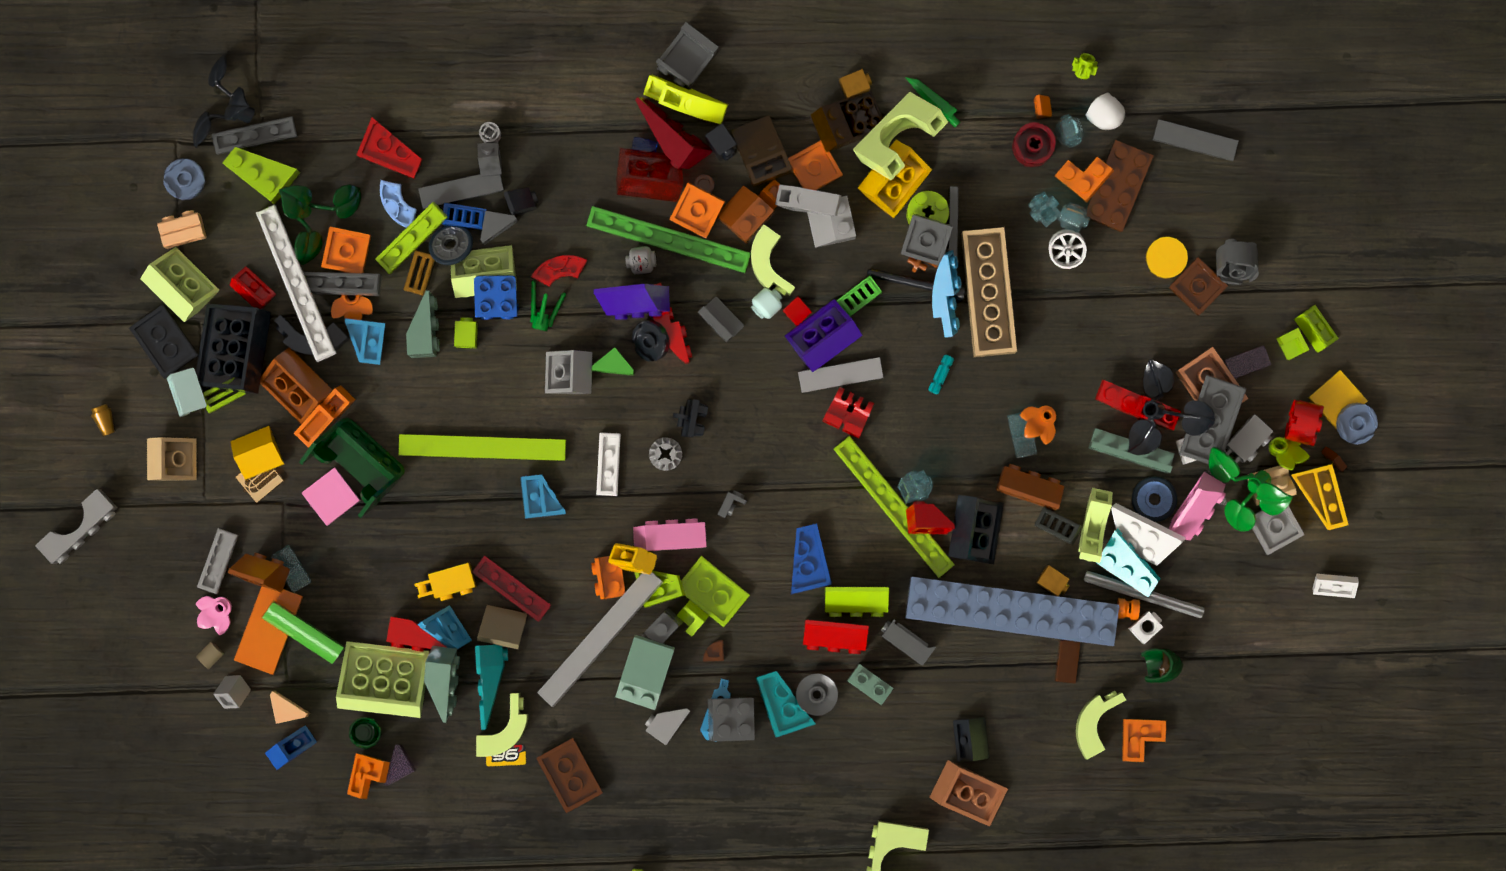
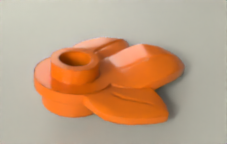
M341 295L340 298L333 302L331 308L332 318L344 316L346 319L362 320L363 314L370 315L373 310L371 301L362 295H356L352 301L349 300V295Z
M1031 406L1025 408L1020 414L1021 418L1027 421L1024 437L1035 438L1040 436L1042 442L1047 445L1053 440L1056 433L1054 426L1056 420L1055 410L1050 406H1042L1040 408ZM1045 412L1049 414V419L1044 418Z

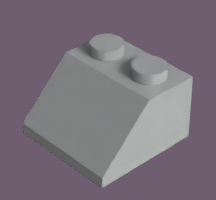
M847 196L841 197L837 216L807 212L815 248L856 239Z
M576 350L546 352L545 393L591 394L592 352Z

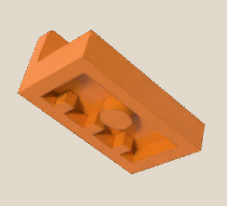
M610 556L594 558L595 562L591 563L593 575H597L598 583L594 584L596 596L600 595V599L621 597L626 592L623 571L618 566L609 563Z

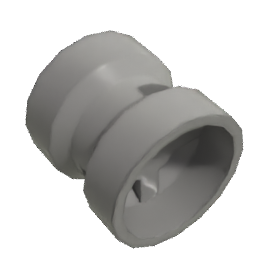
M486 122L480 127L479 135L484 143L500 141L501 131L495 123Z

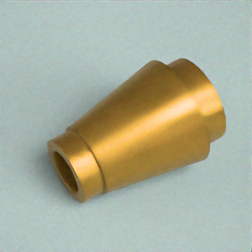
M104 404L91 409L93 413L91 416L102 432V435L114 433L111 408Z

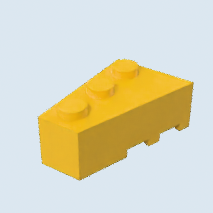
M1332 464L1291 475L1327 530L1349 525Z

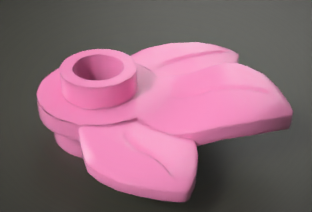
M205 596L196 602L197 607L201 610L197 618L198 627L203 629L214 627L219 635L225 633L231 623L229 618L232 610L231 602L225 597L214 599L210 596ZM218 604L223 606V611L219 610Z

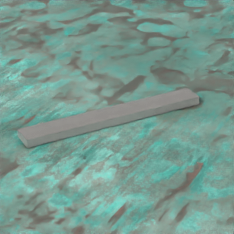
M653 572L650 575L641 574L537 693L551 707H554L662 585L663 581Z

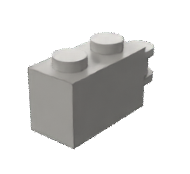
M1255 414L1251 415L1228 441L1226 446L1228 450L1225 453L1227 455L1232 453L1236 457L1234 459L1236 463L1239 460L1242 463L1247 460L1251 462L1258 454L1256 450L1259 446L1262 445L1264 447L1272 439L1270 434L1273 430Z

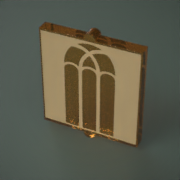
M276 468L247 480L244 479L241 472L235 477L244 488L243 491L248 493L256 504L285 481Z

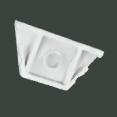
M1117 503L1111 508L1116 529L1118 528L1122 532V537L1128 544L1131 543L1133 545L1134 551L1140 558L1156 566L1186 538Z

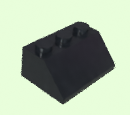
M958 495L954 519L955 528L952 531L948 557L994 565L1004 503L979 497Z

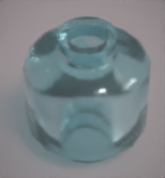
M1065 115L1059 119L1055 126L1057 137L1062 145L1074 147L1082 142L1085 132L1079 118Z
M1069 203L1067 206L1063 205L1058 221H1061L1060 226L1062 228L1079 232L1081 228L1086 229L1090 217L1087 216V209L1074 203Z

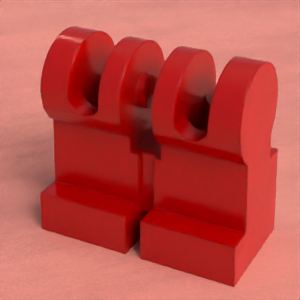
M840 387L822 422L837 429L843 423L845 425L842 431L859 439L874 403L869 401L866 409L862 410L860 405L863 397L860 396L853 405L855 407L853 412H848L846 410L853 402L852 397L854 393L850 392L847 400L843 401L841 396L845 389Z

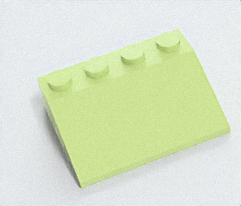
M347 641L336 694L337 708L421 718L426 685L424 682L425 662L429 651L424 650V652L408 648Z

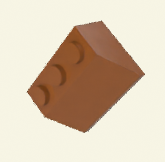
M290 347L272 360L260 380V384L301 424L333 391Z
M1009 464V467H1003L996 491L1052 510L1059 509L1064 486L1060 485V480L1051 477L1045 480L1040 478L1041 474L1029 471L1027 474L1020 471L1021 467Z

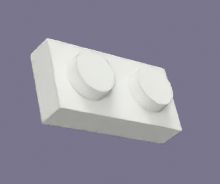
M1316 574L1313 594L1355 598L1359 584L1358 577Z

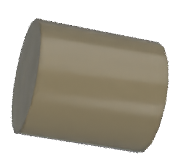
M210 641L196 655V658L207 669H210L224 653L216 644Z

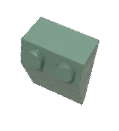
M635 635L615 697L655 710L675 647Z

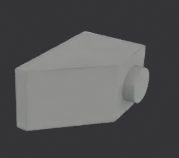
M684 708L661 712L656 717L651 715L645 724L648 727L646 732L667 745L690 710Z

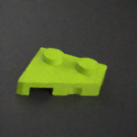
M652 571L663 583L644 604V607L647 608L685 596L680 576ZM635 572L636 580L642 573Z

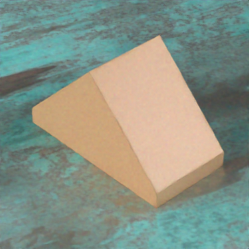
M276 690L271 692L270 698L276 724L309 716L310 713Z

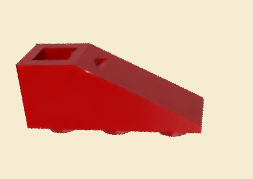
M390 617L386 642H391V647L403 648L404 645L412 646V650L424 652V648L431 649L432 646L446 647L421 629L414 620Z

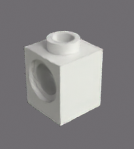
M1146 611L1128 629L1142 644H1145L1163 628L1160 624L1162 620L1155 612L1151 614L1149 611ZM1146 620L1152 623V629L1149 632H1145L1142 629V624Z

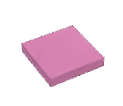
M336 468L330 470L302 492V495L326 526L330 525L360 501Z

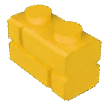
M618 543L613 546L609 557V563L623 570L648 575L652 573L657 560V555L641 547Z

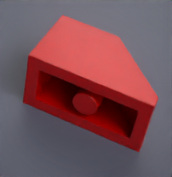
M916 501L906 509L908 534H948L955 528L954 523L934 504Z

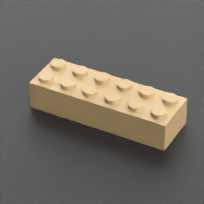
M1004 227L963 231L961 239L974 357L1015 354L1017 346Z

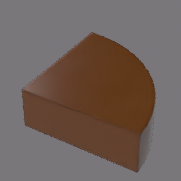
M1328 447L1321 451L1322 455L1326 459L1331 460L1335 465L1334 467L1339 471L1343 472L1347 468L1341 457Z
M723 640L712 643L706 649L703 662L724 661Z

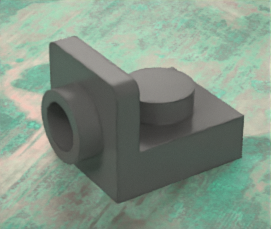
M735 490L733 493L728 492L718 515L723 518L726 515L731 516L736 506L733 504V500L745 505L747 502L744 500L745 495Z

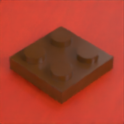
M1198 257L1168 288L1199 316L1228 285L1222 282Z

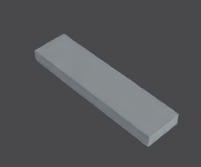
M880 357L818 368L814 372L811 370L798 372L801 392L805 393L883 378Z

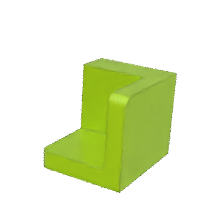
M1299 328L1277 338L1287 360L1309 351Z
M691 600L677 614L689 626L686 632L691 637L709 617Z

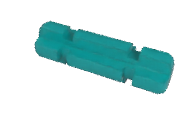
M949 355L943 356L942 364L939 365L928 391L933 394L940 392L941 384L943 385L950 370L949 366L951 367L954 361L953 357Z

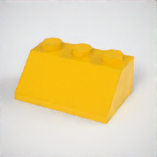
M895 140L889 148L899 155L905 167L892 180L872 169L858 187L869 200L893 218H895L932 171L911 147L898 140Z

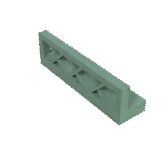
M1097 428L1093 431L1088 447L1089 449L1167 474L1171 473V464L1175 454L1159 448L1145 455L1128 453V438Z

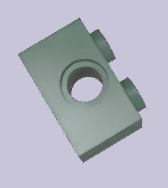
M859 663L847 679L849 683L880 705L884 703L894 689Z

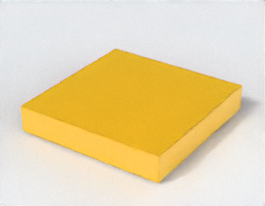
M1341 370L1308 397L1312 403L1324 406L1323 415L1335 429H1337L1336 421L1338 414L1345 406L1356 402L1362 404L1368 402Z

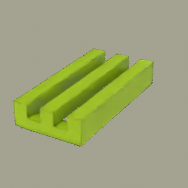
M234 377L222 384L231 383L234 380ZM211 388L205 391L203 396L207 405L206 409L210 414L246 393L238 392L212 407L209 404L234 391L226 390L206 400L205 397L220 390L218 388Z

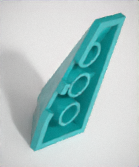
M500 645L475 646L477 674L480 675L478 693L481 696L479 702L481 730L488 728L505 661H508V648Z

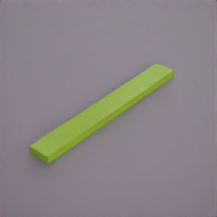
M399 434V455L565 461L566 440Z
M850 436L833 449L938 578L955 565L930 534H908L906 509L908 507Z

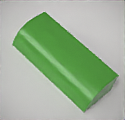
M274 600L262 616V619L331 664L334 663L344 648L342 644Z

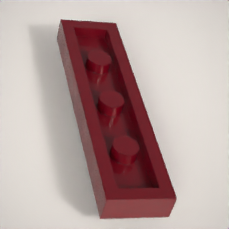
M485 555L472 571V573L538 622H540L552 606Z

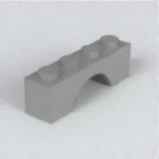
M96 489L81 503L84 510V518L76 531L67 535L50 531L35 545L51 564H62L69 558L68 553L71 550L80 548L85 543L83 539L88 535H94L100 529L99 525L104 520L107 522L116 514L114 511L118 507L101 489Z

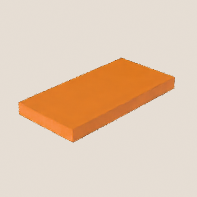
M261 587L234 661L274 675L288 635L262 619V616L273 600L297 615L303 596L285 589L281 593Z

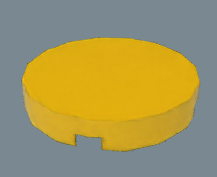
M1172 237L1157 239L1150 245L1146 254V262L1150 271L1157 277L1165 279L1180 274L1186 267L1188 260L1187 250L1183 243Z

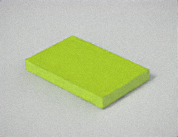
M703 556L698 559L681 580L685 596L723 627H725L750 596Z

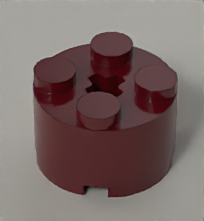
M1036 122L1025 124L1018 130L1013 139V154L1026 167L1041 166L1052 156L1055 150L1056 139L1052 130L1046 125ZM1031 141L1038 143L1036 149L1029 146Z

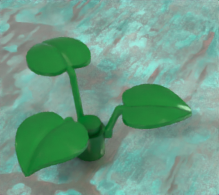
M1216 447L1211 448L1209 469L1217 480L1227 483L1231 479L1233 481L1249 479L1248 489L1251 492L1243 502L1240 503L1232 499L1225 506V517L1234 529L1249 531L1255 526V514L1249 507L1245 506L1255 493H1257L1256 499L1260 500V508L1269 515H1278L1290 505L1293 496L1286 494L1277 486L1271 484V476L1268 472L1261 470L1255 475L1250 473L1249 475L1237 477L1240 474L1238 464L1222 450Z

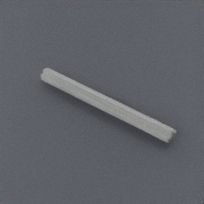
M1086 571L1084 581L1197 618H1202L1204 614L1203 607L1156 592H1152L1147 597L1125 582L1094 572Z

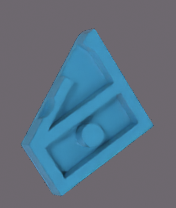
M345 318V324L359 362L380 365L385 323Z
M542 475L520 477L525 519L566 514L565 509L561 506Z
M450 605L418 624L421 629L448 648L459 649L472 641Z

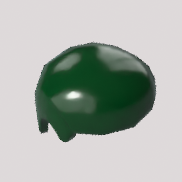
M361 717L355 719L349 727L350 740L359 748L367 749L373 747L380 740L381 727L372 718Z

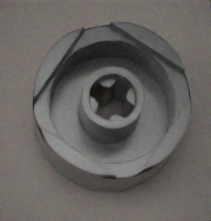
M1235 239L1226 240L1225 244L1216 251L1217 277L1220 276V280L1224 283L1234 285L1243 284V280L1249 279V282L1254 281L1259 275L1257 244L1253 242H1237Z

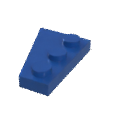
M817 524L797 528L791 594L831 585Z

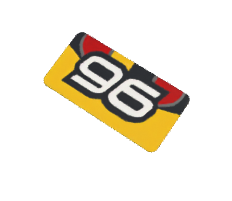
M514 745L501 754L486 757V765H525V745Z

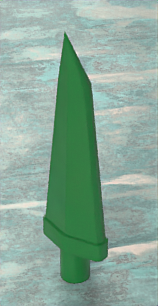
M905 77L920 97L939 108L947 121L955 128L961 123L954 116L958 111L955 107L920 80Z

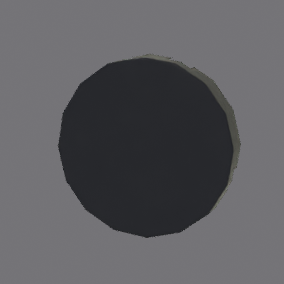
M646 320L639 323L633 330L632 342L636 346L634 349L642 359L650 362L665 357L670 345L669 335L659 322Z

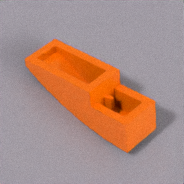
M342 386L336 387L315 408L294 434L309 448L317 438L324 434L356 399Z

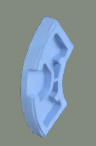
M381 180L380 197L386 212L395 222L407 228L415 220L417 209L409 206L404 201L401 184Z

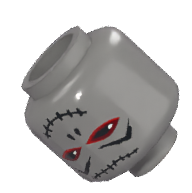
M648 246L632 248L629 256L625 257L626 267L631 268L633 274L651 273L653 267L657 265L655 251H651Z

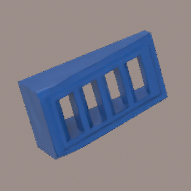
M444 203L443 212L448 218L442 224L482 230L487 209ZM450 209L454 210L453 220H449ZM459 211H463L461 222L458 221ZM467 212H471L470 223H466ZM476 213H479L478 224H474Z

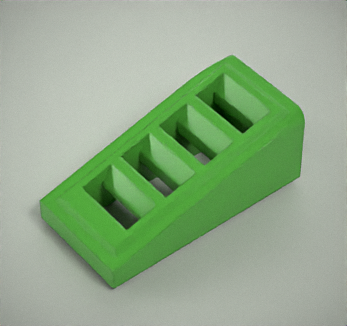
M868 276L836 302L851 317L882 294V291L872 277ZM867 283H868V285L871 287V289L874 291V293H873L872 295L870 294V292H869V291L867 290V288L865 287V285H866ZM859 289H861L864 292V294L867 296V299H863V297L858 292ZM855 294L861 303L857 305L851 295ZM848 299L854 309L850 310L844 300Z

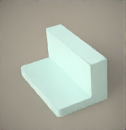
M194 368L173 373L167 377L180 417L207 406Z

